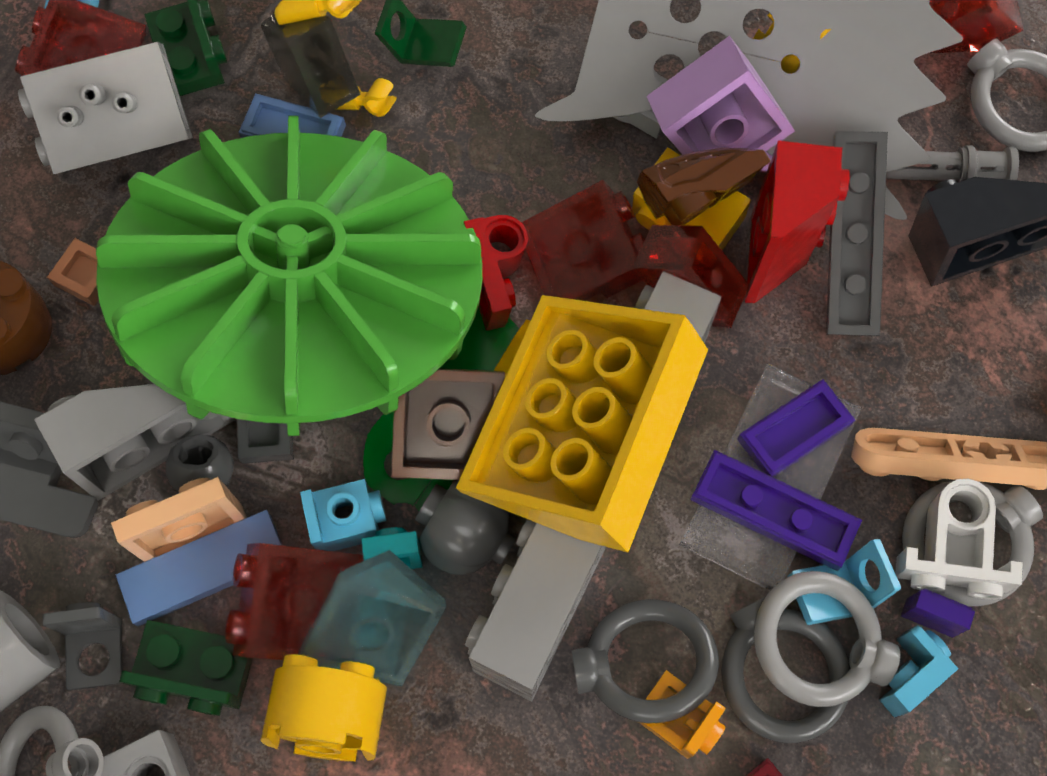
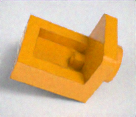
M666 670L646 697V700L670 697L681 691L686 684ZM705 699L695 710L679 719L664 723H639L685 758L689 759L696 754L698 749L707 755L715 746L726 728L725 725L718 721L726 708L717 701L712 704Z

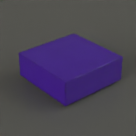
M924 588L906 599L901 617L953 638L970 630L975 611L969 606Z

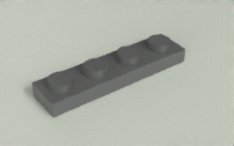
M836 131L833 135V146L843 147L841 169H849L850 180L845 201H837L835 220L833 225H830L826 335L880 336L888 132Z

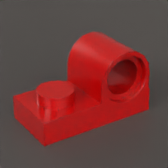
M496 215L464 221L466 229L473 228L481 242L483 280L478 307L485 329L489 331L505 327L511 310L516 305L513 285L510 279L506 277L513 275L520 265L528 242L527 230L523 223L509 215ZM494 242L504 243L510 247L511 251H498L491 244Z

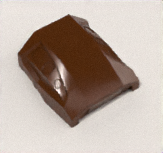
M716 148L696 151L664 160L642 170L637 183L644 201L654 217L658 219L665 215L673 229L676 230L708 208L713 207L752 182L753 178L771 160L766 152L761 149Z

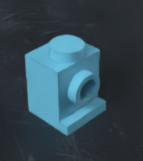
M365 479L312 492L311 489L300 492L310 542L319 555L362 544V538L374 537L375 533L379 531L377 523L387 521L380 491L370 492ZM353 505V512L349 517L340 519L335 516L337 508Z

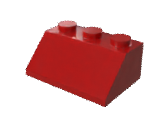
M777 141L751 215L745 290L746 303H756L807 265L815 247H822L826 225L832 226L835 220L837 201H845L848 192L850 172L849 169H841L843 147Z

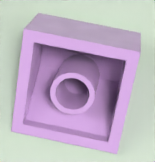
M730 35L647 95V99L662 132L682 155L716 148L761 149L766 152L776 145L778 140L782 141L795 132L793 126L754 67Z

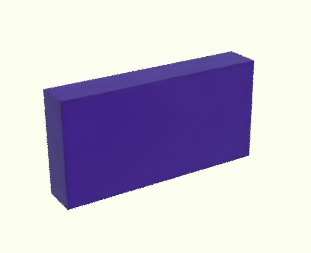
M822 379L740 433L737 440L760 471L774 478L850 427L855 419L824 379Z

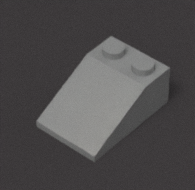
M155 384L83 391L76 396H66L55 401L49 407L48 412L34 419L62 472L90 495L96 497L98 501L167 461L170 449L182 438L197 434L211 435L235 421L234 418L209 412L203 419L193 417L187 412L186 402L165 392Z

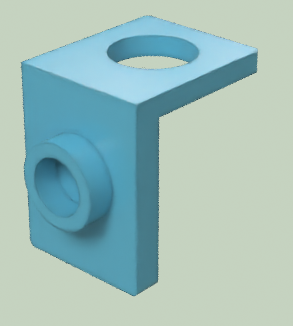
M880 539L869 541L847 559L838 571L822 565L793 570L787 576L807 571H821L837 575L856 586L869 600L873 609L901 590V585ZM869 559L876 564L880 573V585L877 590H874L866 579L865 566ZM811 593L796 598L807 625L852 617L851 613L841 602L829 595Z

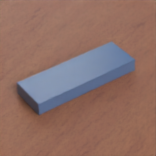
M264 510L115 575L132 624L139 627L146 624L147 620H155L289 560L271 514L268 510Z

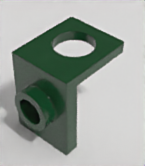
M386 0L375 35L401 64L453 67L467 26L463 21L416 19L401 0ZM395 13L398 14L400 19V32L396 39H394L391 33V20Z

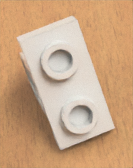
M957 479L949 483L932 500L928 508L924 560H918V548L906 547L896 557L895 574L897 578L911 580L910 587L917 590L925 588L932 592L945 591V585L967 588L968 596L993 600L1002 599L1003 593H1008L1022 585L1023 562L1010 561L999 569L993 570L996 506L994 497L989 489L972 479ZM950 500L961 501L969 507L972 513L971 523H964L953 517L949 509Z

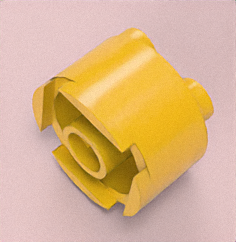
M285 655L283 666L277 668L274 673L261 742L269 747L278 749L281 738L295 742L293 754L336 761H356L357 751L361 750L367 761L374 760L376 758L387 687L380 680L374 678L375 668L368 664L346 661L341 662L340 669L319 667L318 660L308 656Z

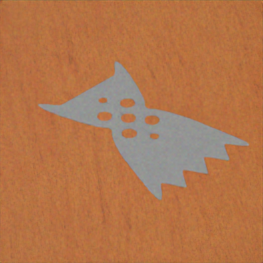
M599 0L575 91L535 114L536 118L546 121H580L651 111L652 108L647 95L663 84L654 75L656 61L661 56L673 54L683 61L684 68H686L701 57L698 51L700 39L706 33L719 32L726 38L730 35L754 67L793 126L795 132L782 141L833 146V135L836 131L888 132L886 173L927 162L930 159V155L901 127L898 118L905 114L945 102L946 96L918 69L914 60L924 54L960 43L963 40V36L929 5L930 0H699L701 11L698 17L689 23L678 22L672 17L670 12L672 0ZM754 9H764L774 19V28L771 34L761 40L748 37L743 29L745 16ZM635 21H642L647 26V33L641 39H634L629 34V27ZM826 29H831V30L820 40L821 33H822L824 30H826ZM794 55L799 59L800 67L795 73L790 74L782 70L781 61L785 56ZM776 145L766 152L773 155ZM886 187L885 214L899 220L907 219L901 204Z

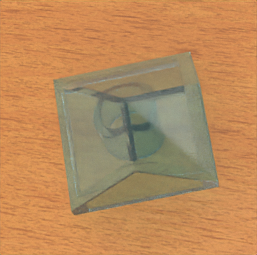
M390 550L340 571L297 655L308 656L318 660L319 667L340 669L341 662L346 661L368 664L375 668L374 678L380 680V682L402 686L446 610V600Z

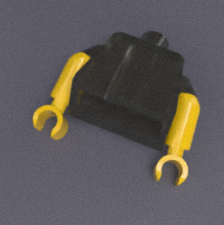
M282 0L273 8L271 17L261 23L263 33L283 77L320 118L334 110H360L361 106H364L372 115L382 117L389 112L397 99L395 96H388L393 88V84L383 78L376 79L368 92L361 91L360 87L356 84L332 20L326 15L328 11L336 18L342 19L347 17L362 0Z

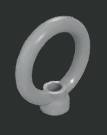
M995 38L981 48L967 63V66L975 74L970 96L976 118L990 136L1008 147H1016L1017 150L1028 152L1047 150V130L1032 133L1018 130L1009 125L994 109L990 90L992 82L1010 68L1030 69L1047 79V55L1030 49L1007 50Z
M953 481L941 483L924 492L914 502L906 516L902 533L903 550L906 547L918 548V560H924V533L929 505ZM980 482L989 489L994 497L996 506L995 521L1004 531L1010 534L1012 547L1009 562H1023V583L1030 571L1034 557V538L1031 526L1043 519L1042 509L1033 495L1021 485H1013L1002 492L994 486ZM945 585V591L935 593L966 606H985L1005 599L1019 587L1008 593H1003L1002 599L995 600L974 598L967 595V588Z
M807 571L794 574L779 582L767 594L759 607L754 625V644L758 661L770 682L780 692L794 701L814 707L839 705L857 696L870 682L883 687L887 686L897 672L900 662L899 646L882 639L878 617L871 603L856 586L842 577L821 571ZM811 593L829 595L841 602L854 618L859 634V639L855 642L850 653L849 665L851 669L839 680L826 684L810 683L797 677L784 663L777 645V627L783 611L794 599Z
M52 706L33 707L21 714L8 728L0 743V776H15L17 762L24 745L32 734L40 729H44L50 734L56 750L47 760V776H101L103 771L104 759L99 746L90 739L78 738L76 729L68 716ZM68 760L71 764V773L68 768Z

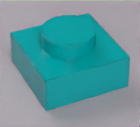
M391 527L377 531L374 537L362 538L363 559L370 575L423 568L421 547L416 531L407 532L404 528Z

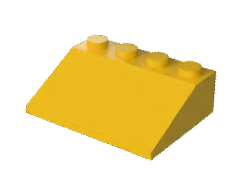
M542 295L456 489L465 495L576 539L628 553L708 348L685 315Z

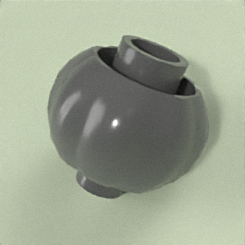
M454 480L448 490L436 483L415 518V521L425 526L418 540L429 562L441 571L453 575L475 573L486 564H489L491 560L500 565L516 539L514 535L508 532L510 528V512L461 493L456 489L459 480Z

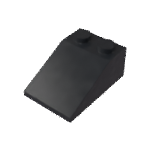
M972 177L960 182L949 179L932 186L923 197L908 235L931 287L1046 249L1047 183Z

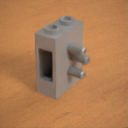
M160 42L20 77L24 87L18 90L22 109L27 118L34 117L40 134V137L35 138L37 153L44 166H51L53 174L193 138L164 45Z

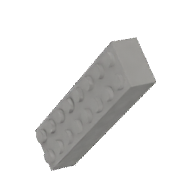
M663 271L655 288L649 285L644 287L635 308L685 315L705 343L722 296ZM527 519L516 542V545L520 546L517 553L519 558L514 567L508 564L503 566L491 591V595L495 596L492 603L495 606L489 618L482 615L478 616L467 637L465 646L469 648V660L474 673L532 702L606 547L576 539Z

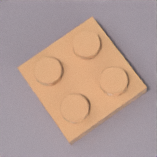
M219 477L214 479L198 478L184 484L179 488V494L160 502L149 500L132 506L126 511L125 517L111 522L117 542L139 559L146 562L246 519L247 516L242 504Z

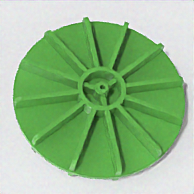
M288 116V133L255 135L221 142L211 129L200 132L201 150L183 157L154 176L144 172H137L128 181L130 198L116 214L106 235L97 242L96 284L99 304L106 326L126 364L134 366L148 380L165 392L186 402L187 412L193 417L203 419L209 412L240 420L263 423H287L288 436H300V423L320 422L346 417L378 407L385 415L397 410L399 396L417 387L434 374L447 360H454L462 350L463 340L473 323L479 306L483 280L480 239L476 236L473 228L466 229L464 221L469 219L452 196L453 182L445 173L438 172L429 175L413 163L387 151V136L380 131H372L364 142L339 136L300 133L299 116Z

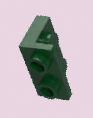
M187 0L184 3L144 14L152 42H160L164 45L179 96L225 83L220 64L227 63V58L219 35L210 37L208 27L215 26L216 24L208 0Z
M147 620L132 672L122 670L119 682L135 688L133 695L135 699L166 705L168 697L171 695L189 699L188 710L220 716L223 706L240 709L257 644L248 640Z

